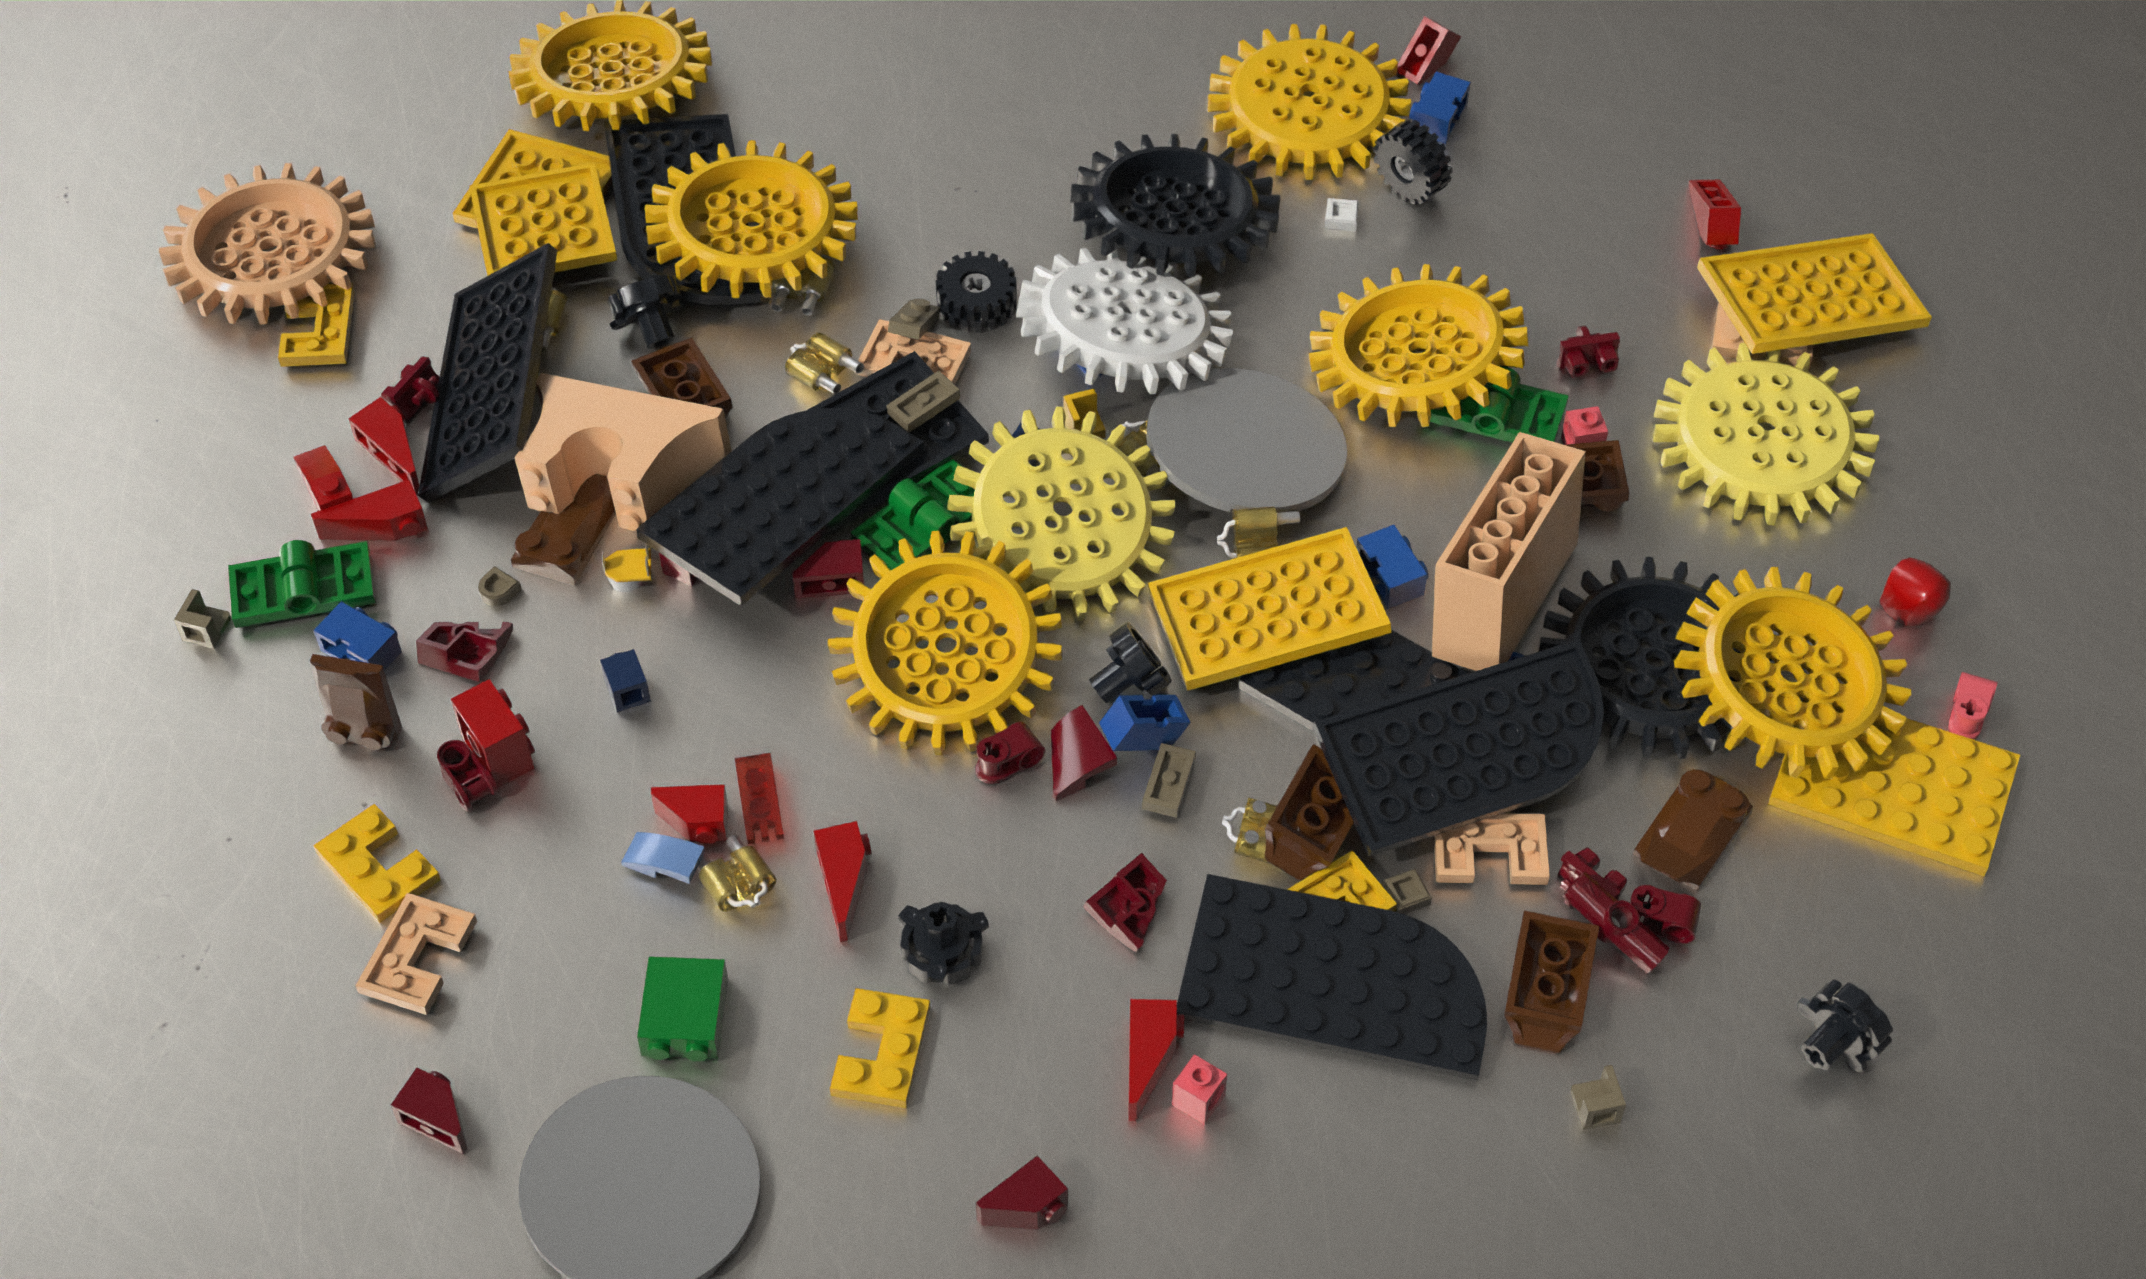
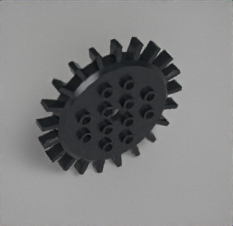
M1147 134L1141 137L1140 150L1133 152L1119 140L1114 142L1113 158L1115 160L1096 151L1092 154L1091 169L1079 166L1077 170V184H1072L1071 186L1073 222L1083 221L1082 237L1084 240L1106 235L1102 238V255L1107 256L1120 247L1128 250L1126 267L1133 268L1143 256L1155 260L1157 275H1164L1168 268V262L1184 263L1188 277H1195L1198 262L1206 260L1211 262L1218 273L1225 272L1226 254L1230 253L1246 264L1250 262L1251 245L1266 250L1270 232L1276 233L1278 229L1280 195H1272V177L1255 179L1258 166L1255 160L1238 167L1233 165L1235 148L1231 146L1219 156L1208 153L1207 138H1201L1196 145V149L1180 147L1181 142L1178 134H1171L1168 146L1154 147ZM1176 209L1180 212H1172L1171 210Z
M1646 557L1641 577L1629 578L1624 566L1618 559L1612 561L1610 578L1613 583L1605 586L1589 570L1583 572L1580 585L1589 595L1585 600L1563 587L1559 593L1557 604L1573 613L1571 618L1547 610L1543 628L1566 635L1565 639L1540 637L1538 652L1578 639L1580 640L1600 685L1604 708L1603 721L1613 726L1609 735L1608 747L1615 750L1622 743L1624 734L1629 732L1643 736L1641 744L1643 758H1651L1656 748L1657 738H1672L1678 759H1686L1690 745L1688 736L1699 733L1709 749L1715 752L1719 750L1722 736L1715 726L1723 722L1731 730L1733 729L1723 717L1715 723L1706 726L1700 724L1699 719L1707 707L1712 705L1708 695L1684 698L1682 695V690L1688 680L1701 678L1699 670L1675 668L1673 661L1681 650L1699 652V647L1675 639L1683 622L1707 629L1706 626L1686 614L1696 597L1715 610H1720L1706 595L1711 584L1717 579L1719 580V576L1715 573H1712L1705 579L1703 585L1699 588L1685 582L1688 575L1687 562H1679L1671 579L1656 577L1653 557ZM1657 620H1662L1665 624H1659ZM1615 629L1618 633H1612L1609 630ZM1647 644L1650 648H1644L1641 645ZM1733 648L1735 652L1741 653L1738 649ZM1599 653L1603 655V657L1599 658L1594 656V654ZM1651 657L1660 658L1665 665L1661 667L1651 666L1646 661V659ZM1630 668L1635 670L1636 672L1630 673L1625 669ZM1729 676L1730 680L1737 682L1736 679ZM1657 684H1665L1667 687L1661 688ZM1611 693H1616V694H1618L1620 697H1616V696H1614V695L1611 694ZM1690 699H1696L1700 703H1693L1690 701Z

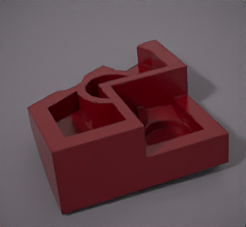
M434 622L416 640L418 663L480 682L505 648L513 632V623L502 622L500 629H479V622H465L462 624Z
M1083 705L1070 711L1051 729L1053 797L1056 801L1084 789L1086 779L1117 765V756Z
M1141 853L1116 873L1113 879L1091 896L1082 907L1112 936L1136 952L1144 943L1143 939L1146 930L1154 916L1155 906L1167 880Z

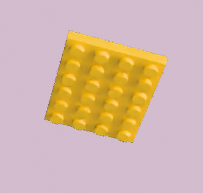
M1873 233L1700 258L1697 269L1752 354L1924 328L1929 326L1932 318Z
M1347 527L1148 583L1149 593L1187 691L1392 633L1390 620Z
M1906 718L1905 723L1897 734L1873 723L1892 742L1886 751L1879 756L1859 740L1858 744L1869 759L1863 768L1857 772L1854 771L1842 753L1838 752L1835 753L1839 768L1832 778L1824 779L1816 757H1806L1805 768L1798 778H1793L1789 774L1788 755H1784L1768 805L1981 876H1985L1989 867L2020 754Z

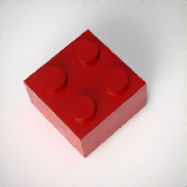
M488 679L451 698L462 740L468 745L481 765L486 767L498 788L534 769L531 754L535 753V750L526 735L530 732L529 727L520 713L513 714L511 711L512 703L503 688L497 690L491 680Z

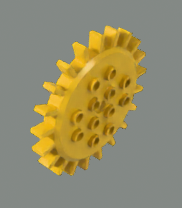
M616 0L613 8L614 12L598 13L595 5L590 3L587 4V16L575 20L566 11L560 12L562 26L557 29L541 22L537 24L539 41L521 37L519 40L521 54H510L509 57L512 71H508L511 89L515 90L517 102L520 106L530 102L533 117L539 118L552 110L555 126L561 127L571 116L581 118L583 131L590 130L595 118H609V123L613 130H620L621 117L636 114L643 124L650 123L648 109L658 105L672 114L676 111L674 94L693 100L696 97L694 82H708L707 66H712L711 49L708 46L707 33L705 31L697 33L695 19L692 17L678 23L676 8L670 7L660 16L656 17L653 16L651 2L648 1L644 2L638 12H627L623 0Z
M1291 24L1289 38L1284 41L1278 42L1269 29L1263 30V48L1259 50L1255 49L1244 39L1239 41L1238 56L1244 60L1243 62L1223 54L1220 58V72L1229 76L1211 73L1209 91L1223 94H1208L1207 109L1208 112H1225L1213 115V130L1215 133L1236 128V131L1228 134L1227 149L1230 146L1237 149L1246 143L1253 146L1249 151V162L1255 160L1259 163L1266 154L1276 158V175L1282 176L1285 173L1289 162L1304 164L1303 171L1306 180H1313L1316 164L1330 163L1333 173L1338 178L1343 177L1344 159L1351 156L1364 169L1369 168L1371 153L1366 148L1377 145L1375 142L1383 135L1382 131L1387 132L1400 122L1405 121L1394 116L1409 117L1411 99L1394 98L1407 96L1408 78L1386 81V79L1397 76V60L1394 58L1375 65L1373 62L1378 59L1379 44L1374 42L1360 53L1353 49L1355 32L1349 30L1342 41L1337 43L1328 40L1327 25L1320 24L1316 32V39L1301 38L1298 25ZM1314 92L1315 94L1311 97H1308L1303 95L1302 93Z
M755 140L748 141L746 155L731 157L730 151L724 143L718 144V160L709 164L694 152L690 154L691 169L694 172L688 175L670 166L667 169L668 183L676 187V189L654 184L652 187L653 202L662 205H645L646 223L655 224L646 226L648 245L666 242L656 246L659 264L661 265L681 257L682 259L675 263L676 279L682 281L695 270L703 272L701 275L702 291L708 293L718 278L730 281L732 298L740 297L744 282H760V290L765 298L771 297L773 280L784 277L795 291L801 290L800 271L803 269H810L822 279L827 276V261L821 258L823 254L842 262L846 259V243L835 239L856 240V223L846 222L858 220L857 201L844 202L851 200V184L849 181L827 187L836 182V167L833 164L814 173L811 171L814 167L813 152L808 150L795 163L787 160L786 143L779 142L774 150L773 156L759 155ZM749 222H756L759 225L749 227L745 224Z
M1423 264L1420 280L1404 281V276L1399 268H1393L1391 272L1392 285L1380 289L1369 277L1362 279L1365 296L1360 300H1356L1344 292H1340L1337 295L1339 309L1345 312L1343 315L1324 310L1320 312L1321 328L1333 332H1310L1312 350H1321L1309 353L1311 371L1325 370L1316 374L1320 392L1343 384L1333 391L1336 408L1341 409L1355 398L1361 400L1357 405L1359 420L1365 422L1373 411L1380 407L1387 409L1389 427L1397 426L1402 411H1417L1421 426L1427 427L1430 424L1431 409L1446 406L1448 413L1454 420L1461 419L1460 400L1468 396L1485 408L1490 405L1488 389L1484 385L1489 382L1508 390L1512 386L1510 371L1500 366L1523 369L1525 365L1524 349L1511 347L1529 346L1527 327L1514 328L1524 325L1522 307L1504 310L1511 306L1510 291L1507 288L1486 298L1485 295L1490 291L1488 276L1481 275L1473 284L1467 287L1462 285L1461 267L1455 266L1447 280L1444 281L1434 280L1430 264ZM1415 349L1419 351H1424L1422 353H1412V351Z
M932 531L930 538L932 554L916 558L912 546L904 538L899 540V553L905 563L893 570H890L885 562L875 554L869 558L874 574L880 578L872 589L852 578L846 583L849 593L863 601L859 611L856 612L840 607H834L833 609L834 621L841 625L852 626L854 630L853 637L828 639L830 654L854 653L855 659L854 663L832 671L835 683L840 685L861 678L864 687L846 700L851 713H854L874 700L881 709L872 717L869 723L871 732L877 736L886 728L892 718L905 723L899 733V743L902 749L908 750L919 728L933 731L931 743L935 755H943L946 746V731L963 730L965 745L970 752L977 751L978 736L974 727L990 721L996 733L1008 727L1007 721L1001 713L1010 705L1015 706L1021 714L1031 719L1036 714L1035 706L1029 698L1021 694L1028 683L1040 689L1052 691L1054 687L1053 677L1045 672L1036 670L1035 665L1037 659L1062 660V645L1038 642V633L1062 628L1060 613L1035 617L1033 607L1045 603L1052 598L1051 588L1047 583L1025 593L1020 584L1032 574V562L1025 559L1009 574L999 568L1007 553L1005 543L1001 541L995 544L988 558L984 560L973 556L976 549L973 532L966 531L961 541L960 553H944V541L940 532ZM930 595L938 597L934 603H928L925 600ZM980 601L985 602L987 604L986 607L981 610L976 609L974 607L975 604ZM905 614L909 616L906 622L901 623L897 621L900 615ZM949 621H956L958 623L954 629H948L945 626ZM1003 627L1007 629L1004 635L999 636L994 633L997 628ZM943 638H952L957 643L954 650L947 653L939 651L937 644ZM925 640L929 642V645L924 649H920L917 647L918 642ZM970 647H976L978 649V652L975 655H968L965 653L966 650ZM892 660L900 662L896 668H889L887 665ZM940 667L949 668L948 673L945 675H939L936 672ZM995 673L999 677L996 681L990 682L986 680L987 675ZM917 686L920 688V691L915 695L907 693L910 687ZM961 693H967L969 698L961 702L957 700V696Z
M1771 567L1764 577L1765 588L1759 589L1754 585L1746 569L1739 570L1733 580V584L1739 593L1736 597L1718 579L1714 581L1706 595L1720 609L1719 611L1696 597L1686 614L1706 626L1707 629L1683 622L1675 639L1699 647V652L1681 650L1674 661V667L1699 670L1701 678L1688 680L1682 690V695L1684 698L1708 695L1712 705L1707 707L1699 722L1702 726L1715 723L1723 717L1733 727L1726 739L1725 748L1731 751L1740 745L1744 737L1759 744L1760 749L1756 754L1755 766L1762 769L1773 757L1774 751L1786 754L1789 760V774L1793 778H1798L1805 768L1806 757H1816L1824 779L1832 778L1838 770L1839 765L1835 757V753L1838 752L1842 753L1855 772L1863 768L1869 757L1858 744L1859 740L1879 756L1886 751L1892 740L1877 729L1873 723L1897 734L1907 717L1883 705L1886 702L1904 706L1911 696V689L1887 684L1886 677H1899L1907 667L1905 659H1881L1879 651L1887 647L1894 635L1891 631H1885L1869 637L1861 627L1872 611L1868 605L1857 609L1853 615H1848L1837 607L1842 599L1844 588L1836 585L1829 591L1825 599L1810 594L1812 575L1808 572L1803 573L1795 585V589L1783 588L1778 567ZM1733 648L1738 649L1741 653L1735 652ZM1781 671L1791 672L1797 682H1790L1784 679ZM1729 676L1736 679L1737 682L1730 680ZM1764 687L1769 688L1771 692L1766 691ZM1799 697L1803 698L1806 703L1802 702Z

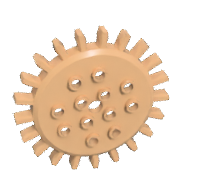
M285 163L281 177L267 179L261 165L254 166V181L243 185H238L237 180L230 173L224 175L227 191L215 196L203 187L197 190L203 205L199 211L182 205L176 208L181 223L187 224V227H164L163 231L167 243L175 244V246L159 248L163 265H172L163 268L167 283L170 287L183 282L175 287L180 302L183 304L204 293L196 301L200 313L204 317H207L220 303L226 304L224 311L228 323L231 324L236 323L243 308H253L260 325L267 324L270 307L284 305L286 312L292 319L298 318L299 306L297 301L311 296L316 303L324 307L328 305L324 286L331 282L346 290L352 287L348 272L343 270L345 266L362 270L367 269L368 262L365 252L353 249L375 248L376 246L373 231L363 230L375 227L370 209L359 211L366 207L360 190L341 198L348 193L344 177H337L323 188L321 185L324 183L320 167L314 166L305 180H298L295 177L291 163ZM275 246L277 247L272 251H263L264 249H272Z

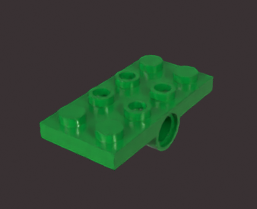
M1500 366L1510 371L1512 386L1507 390L1492 383H1486L1484 387L1488 389L1490 405L1484 408L1468 396L1460 400L1461 419L1458 420L1452 418L1446 406L1431 409L1430 422L1511 443H1513L1519 432L1555 442L1569 396L1520 384V376L1514 369Z
M952 459L939 466L918 483L910 478L899 482L889 496V504L850 532L851 540L860 539L861 549L870 557L875 554L881 558L890 570L905 563L899 553V540L905 538L910 543L916 558L932 554L930 546L932 531H939L944 544L951 540L950 531L952 525L972 522V514L970 512L947 510L949 495L974 496L975 489L953 480L957 465H961Z
M293 540L281 546L278 557L228 565L231 612L235 628L332 611L340 602L350 607L376 603L370 549L367 541L315 550L314 546L307 541Z

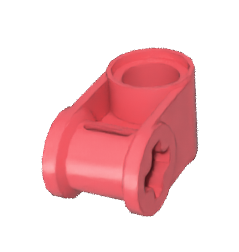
M1961 672L1953 698L1954 705L1948 722V731L1973 740L1977 739L1981 733L1984 719L1991 707L1998 682Z

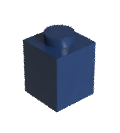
M634 649L623 653H615L610 657L600 660L604 681L617 713L651 702L647 680Z

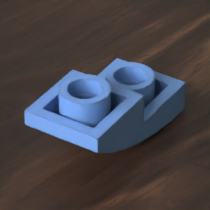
M636 832L621 865L654 878L657 877L658 873L690 884L705 854L704 846L679 838L655 833Z

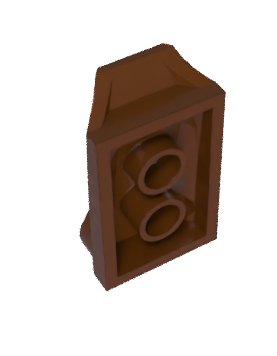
M692 337L631 360L632 367L648 394L722 408L725 419L733 408L729 394Z
M1619 440L1566 445L1586 451L1581 505L1593 504L1603 511H1613L1620 508L1624 502L1629 501L1630 492Z
M600 474L590 476L578 489L574 501L561 513L541 511L530 529L521 533L516 538L514 543L516 552L511 558L512 567L575 586L616 515L607 476Z
M312 654L310 665L325 713L321 730L329 741L336 744L350 743L362 745L371 750H378L388 747L392 741L399 738L402 724L382 665Z
M1315 744L1310 747L1297 768L1294 777L1265 826L1266 848L1264 857L1266 861L1297 880H1303L1310 874L1329 867L1354 823L1322 749Z
M1698 769L1687 771L1682 775L1678 787L1635 847L1633 855L1640 858L1644 864L1676 882L1684 883L1698 891L1751 815L1753 806L1741 790L1712 774Z
M1524 910L1504 1013L1511 1028L1515 1044L1556 1054L1560 1053L1563 1047L1575 1035L1581 1032L1599 926Z

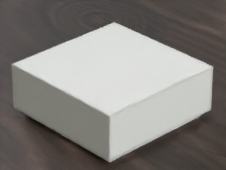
M1328 198L1325 229L1356 231L1359 201Z

